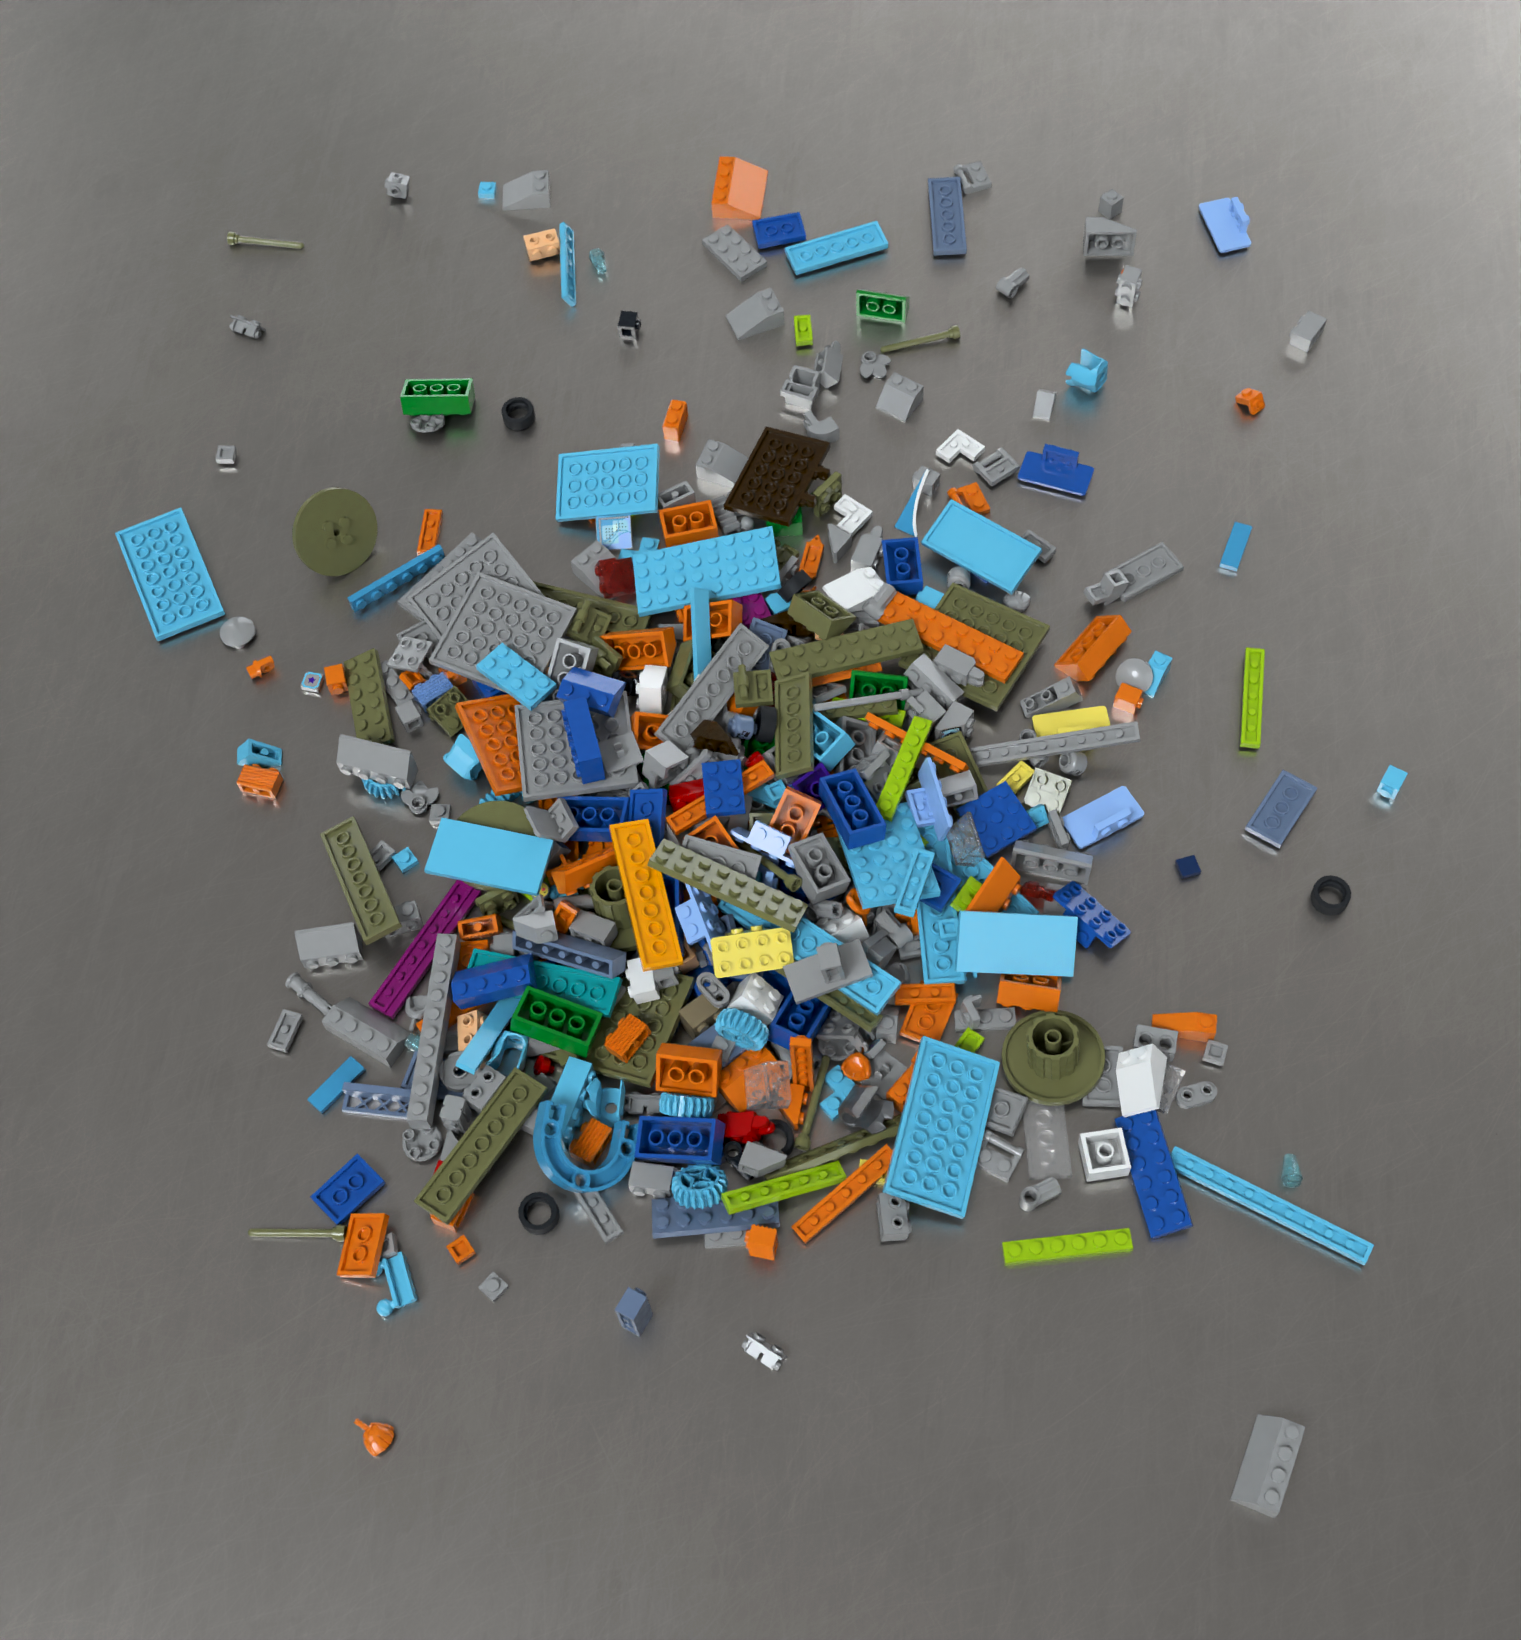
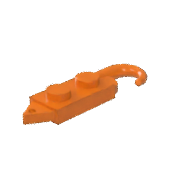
M819 535L815 536L810 542H806L799 571L803 569L812 580L817 577L824 552V544L821 543ZM813 586L811 590L803 589L800 593L815 591L817 587Z

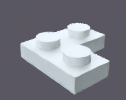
M957 429L936 449V455L948 463L959 453L975 461L985 451V446Z
M846 494L834 505V510L845 516L838 523L837 527L849 533L852 537L873 516V511Z

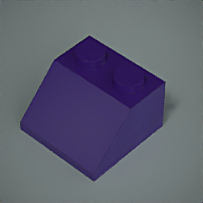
M820 762L814 764V771L799 775L786 786L822 801L818 794L819 778L830 774L823 763ZM823 801L818 812L825 808Z

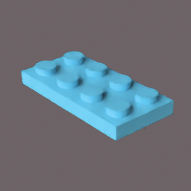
M503 643L476 665V669L530 711L557 688V683Z

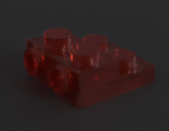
M631 557L617 560L616 558H610L597 562L595 574L599 577V589L605 599L636 594Z

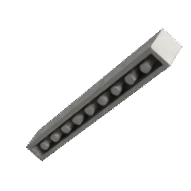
M437 933L406 1118L411 1129L432 1130L440 1080L439 1068L443 1061L453 999L451 982L458 968L461 943L457 934Z

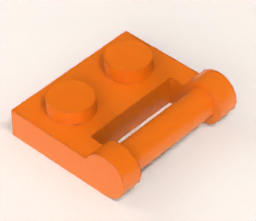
M977 482L948 490L949 498L961 505L963 504L959 496H963L968 508L980 515L990 513V507Z

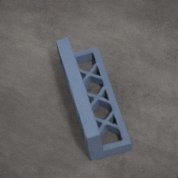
M350 1082L343 1083L342 1090L345 1093L342 1106L343 1112L407 1118L408 1111L406 1109L409 1106L411 1089ZM350 1097L359 1098L362 1102L356 1107H348ZM379 1100L381 1103L379 1107L375 1110L369 1109L367 1106L369 1102ZM392 1102H398L401 1106L395 1112L387 1109V1106Z

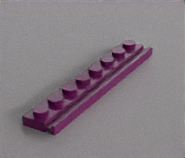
M456 880L368 1003L370 1007L384 1015H388L392 1019L395 1018L407 998L432 966L437 933L454 934L458 929L457 921L466 918L476 904V898L482 895L480 890L474 889L461 880Z

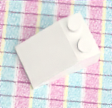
M872 567L856 569L824 585L822 589L837 604L849 612L863 611L862 607L865 602L875 595L884 582Z
M1154 1044L1118 1054L1116 1075L1123 1117L1159 1109L1167 1057Z

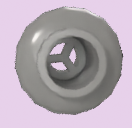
M963 567L952 568L947 574V587L949 588L953 582L969 589L971 584L970 572Z
M1080 751L1062 754L1059 758L1060 769L1066 774L1079 776L1087 768V757Z

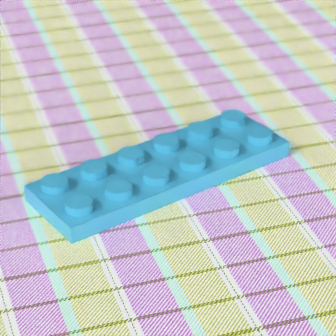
M874 221L785 247V253L795 275H799L887 249L888 241L878 222Z

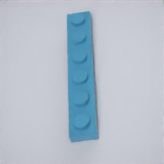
M439 544L349 596L348 601L353 611L357 612L365 608L368 604L379 600L385 594L394 591L397 587L437 565L445 558L443 548Z

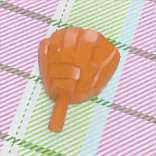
M853 888L847 894L846 901L855 913L862 915V921L867 926V914L870 913L871 908L862 909L856 888Z
M863 1047L861 1052H854L849 1055L841 1065L844 1075L854 1081L866 1080L871 1076V1063L863 1055Z
M358 1418L354 1421L356 1425L365 1430L363 1433L364 1445L372 1456H378L392 1443L394 1438L393 1426L379 1422H371L368 1426Z

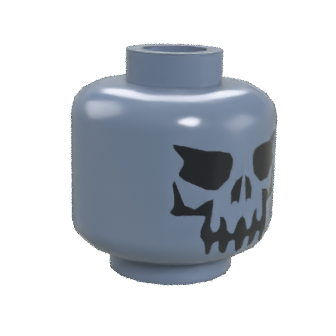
M736 714L733 718L729 719L728 732L732 738L749 740L752 735L756 734L757 724H755L751 716Z

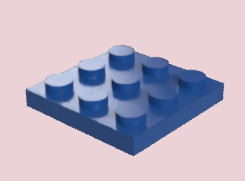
M1006 781L978 796L979 799L970 801L956 809L957 814L987 859L1014 844L1016 840H1020L1037 830L1036 825Z

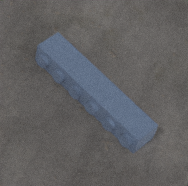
M515 930L512 932V949L528 954L532 953L534 956L610 979L615 978L626 970V952L557 932L558 940L541 944L517 936Z

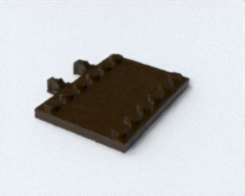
M766 426L723 505L724 510L790 527L800 506L815 508L817 504V497L808 493L813 480L819 478L826 481L831 476L830 469L822 466L831 447L830 442Z

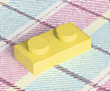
M1021 760L996 786L1006 781L1014 794H1016L1032 779L1035 770Z

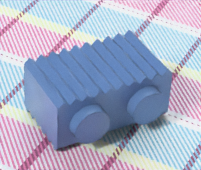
M441 672L433 674L428 681L417 684L411 692L422 710L428 713L426 709L449 691L453 684Z

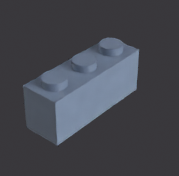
M628 1287L615 1308V1312L621 1326L640 1337L652 1318L653 1312L646 1297L647 1294L639 1288L633 1290Z

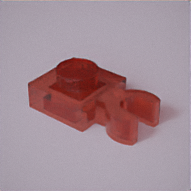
M1028 881L1022 885L1020 894L1036 899L1043 898L1053 902V895L1056 891L1044 889L1045 887L1040 886L1038 882Z

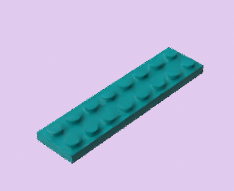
M474 948L467 969L516 956ZM534 960L537 989L603 1013L604 1017L611 1018L623 981L620 977L610 979L584 970ZM522 995L515 996L512 998L521 999Z

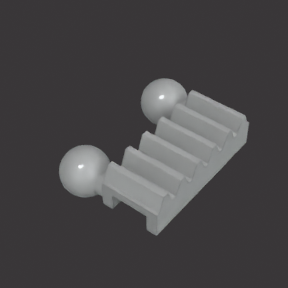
M730 492L727 494V497L723 495L711 500L716 522L724 536L735 530L737 532H741L742 529L749 531L754 527V520L751 517H744L739 523L736 516H734V512L724 510L723 505Z

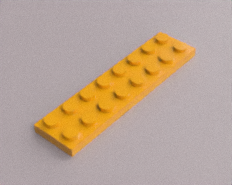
M643 819L609 825L643 972L683 965V958L662 873L647 866L649 859L656 850L649 820Z

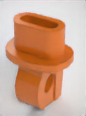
M268 656L259 661L254 660L252 665L246 667L251 679L258 676L262 678V673H267L274 669V660L271 656Z

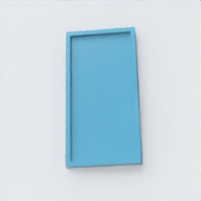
M952 499L921 541L923 546L1011 595L1042 553V548Z
M441 818L424 871L427 874L538 896L555 843L551 839Z
M959 910L955 971L1073 977L1078 917Z

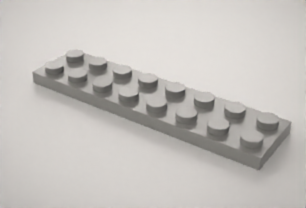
M740 623L654 735L663 742L671 741L683 753L692 748L694 740L690 734L704 719L713 721L733 695V672H738V666L741 664L746 666V671H751L769 645Z

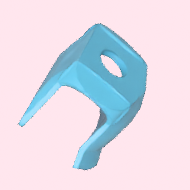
M1083 348L1081 350L1080 364L1072 362L1069 365L1066 375L1072 378L1065 380V382L1069 386L1082 387L1096 393L1107 380L1108 362Z
M459 734L450 752L444 754V762L462 778L475 781L478 773L483 768L469 737L467 738L464 734Z
M504 1031L494 1044L491 1057L485 1064L497 1070L501 1064L504 1051L508 1048H514L522 1051L517 1069L523 1071L527 1060L529 1037L512 1031Z
M598 1078L592 1080L586 1088V1091L589 1093V1100H585L586 1107L590 1114L595 1116L596 1120L608 1127L614 1128L615 1122L623 1120L626 1094L624 1081L621 1079L620 1088H602ZM607 1104H615L617 1106L616 1112L612 1114L607 1113L605 1110Z

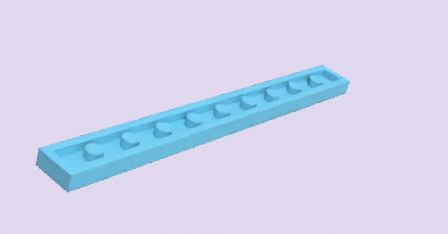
M1174 1146L1171 1157L1176 1172L1362 1265L1366 1264L1374 1244Z

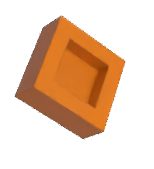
M404 671L399 676L401 681L410 690L414 689L417 684L426 681L419 672Z
M462 1235L446 1246L457 1265H460L476 1254L465 1235Z

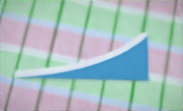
M928 469L923 474L894 526L914 537L918 535L916 512L921 490L930 471Z

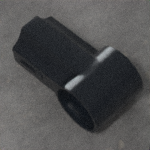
M730 1141L726 1143L723 1149L726 1162L738 1171L739 1161L744 1150L738 1142ZM731 1149H736L739 1153L732 1157L728 1155V1152ZM738 1171L747 1182L755 1178Z

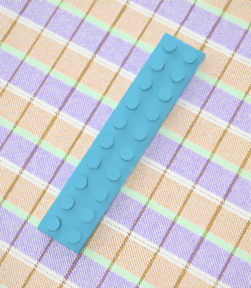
M933 825L918 828L919 833L929 842L925 850L935 853L933 863L953 874L948 834L943 841H938ZM955 894L942 913L919 901L917 906L924 985L965 983L964 972L955 971L957 940L941 942L937 924L938 920L958 918L957 911L950 906L955 898Z
M723 900L717 906L726 915L733 914L734 920L751 930L750 926L762 925L763 928L767 929L780 927ZM802 917L795 932H790L795 961L817 954L816 947L821 946L823 943H837V946L844 944L804 917ZM868 960L873 977L838 990L878 1016L902 983Z

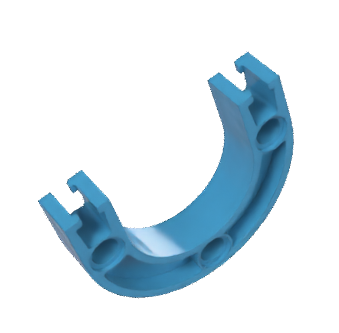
M549 1100L539 1102L533 1133L534 1152L540 1168L554 1184L571 1192L589 1193L607 1189L618 1183L627 1174L635 1159L638 1124L629 1125L630 1122L625 1120L615 1122L611 1145L606 1159L597 1168L584 1170L572 1164L562 1149L561 1130L566 1105H554V1102ZM550 1106L554 1110L552 1119H549ZM546 1124L550 1127V1134H547L545 1131ZM625 1128L629 1129L627 1139L625 1138ZM622 1144L626 1148L625 1154L621 1150ZM576 1176L580 1178L579 1186L575 1182Z

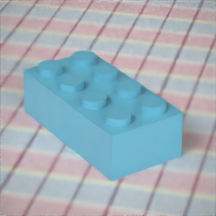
M813 711L814 761L817 763L822 762L827 771L830 772L852 749L855 743L844 730L818 711Z
M571 1056L567 1060L551 1099L554 1105H566L561 1130V1145L563 1151L566 1152L573 1139L576 1138L574 1133L577 1127L581 1126L583 1111L587 1109L585 1100H589V1093L586 1091V1088L592 1080L597 1078L592 1063ZM552 1106L549 1109V1119H552L554 1110L551 1109ZM546 1124L545 1131L547 1134H550V1127Z

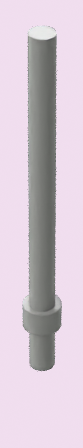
M906 688L900 689L899 692L813 704V711L896 699L903 701L911 696H919L923 689L908 690Z

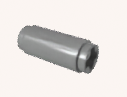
M589 894L553 899L554 912L560 901L564 899L581 910L594 908L591 895Z

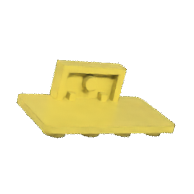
M1105 706L1039 714L1032 717L1034 732L1037 737L1110 726Z
M762 925L750 926L751 930L743 931V928L731 929V933H725L726 936L711 938L710 944L715 977L724 978L782 969L783 966L793 963L790 931L782 927L767 929L763 928Z

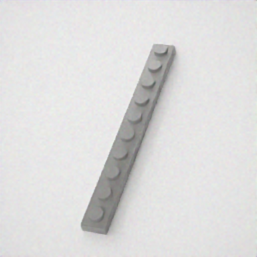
M1135 721L969 748L977 767L1141 741L1138 722Z

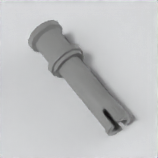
M298 972L293 973L286 980L285 986L287 988H292L299 998L308 1000L324 1015L331 1009L332 1005L314 991L310 982L306 983Z

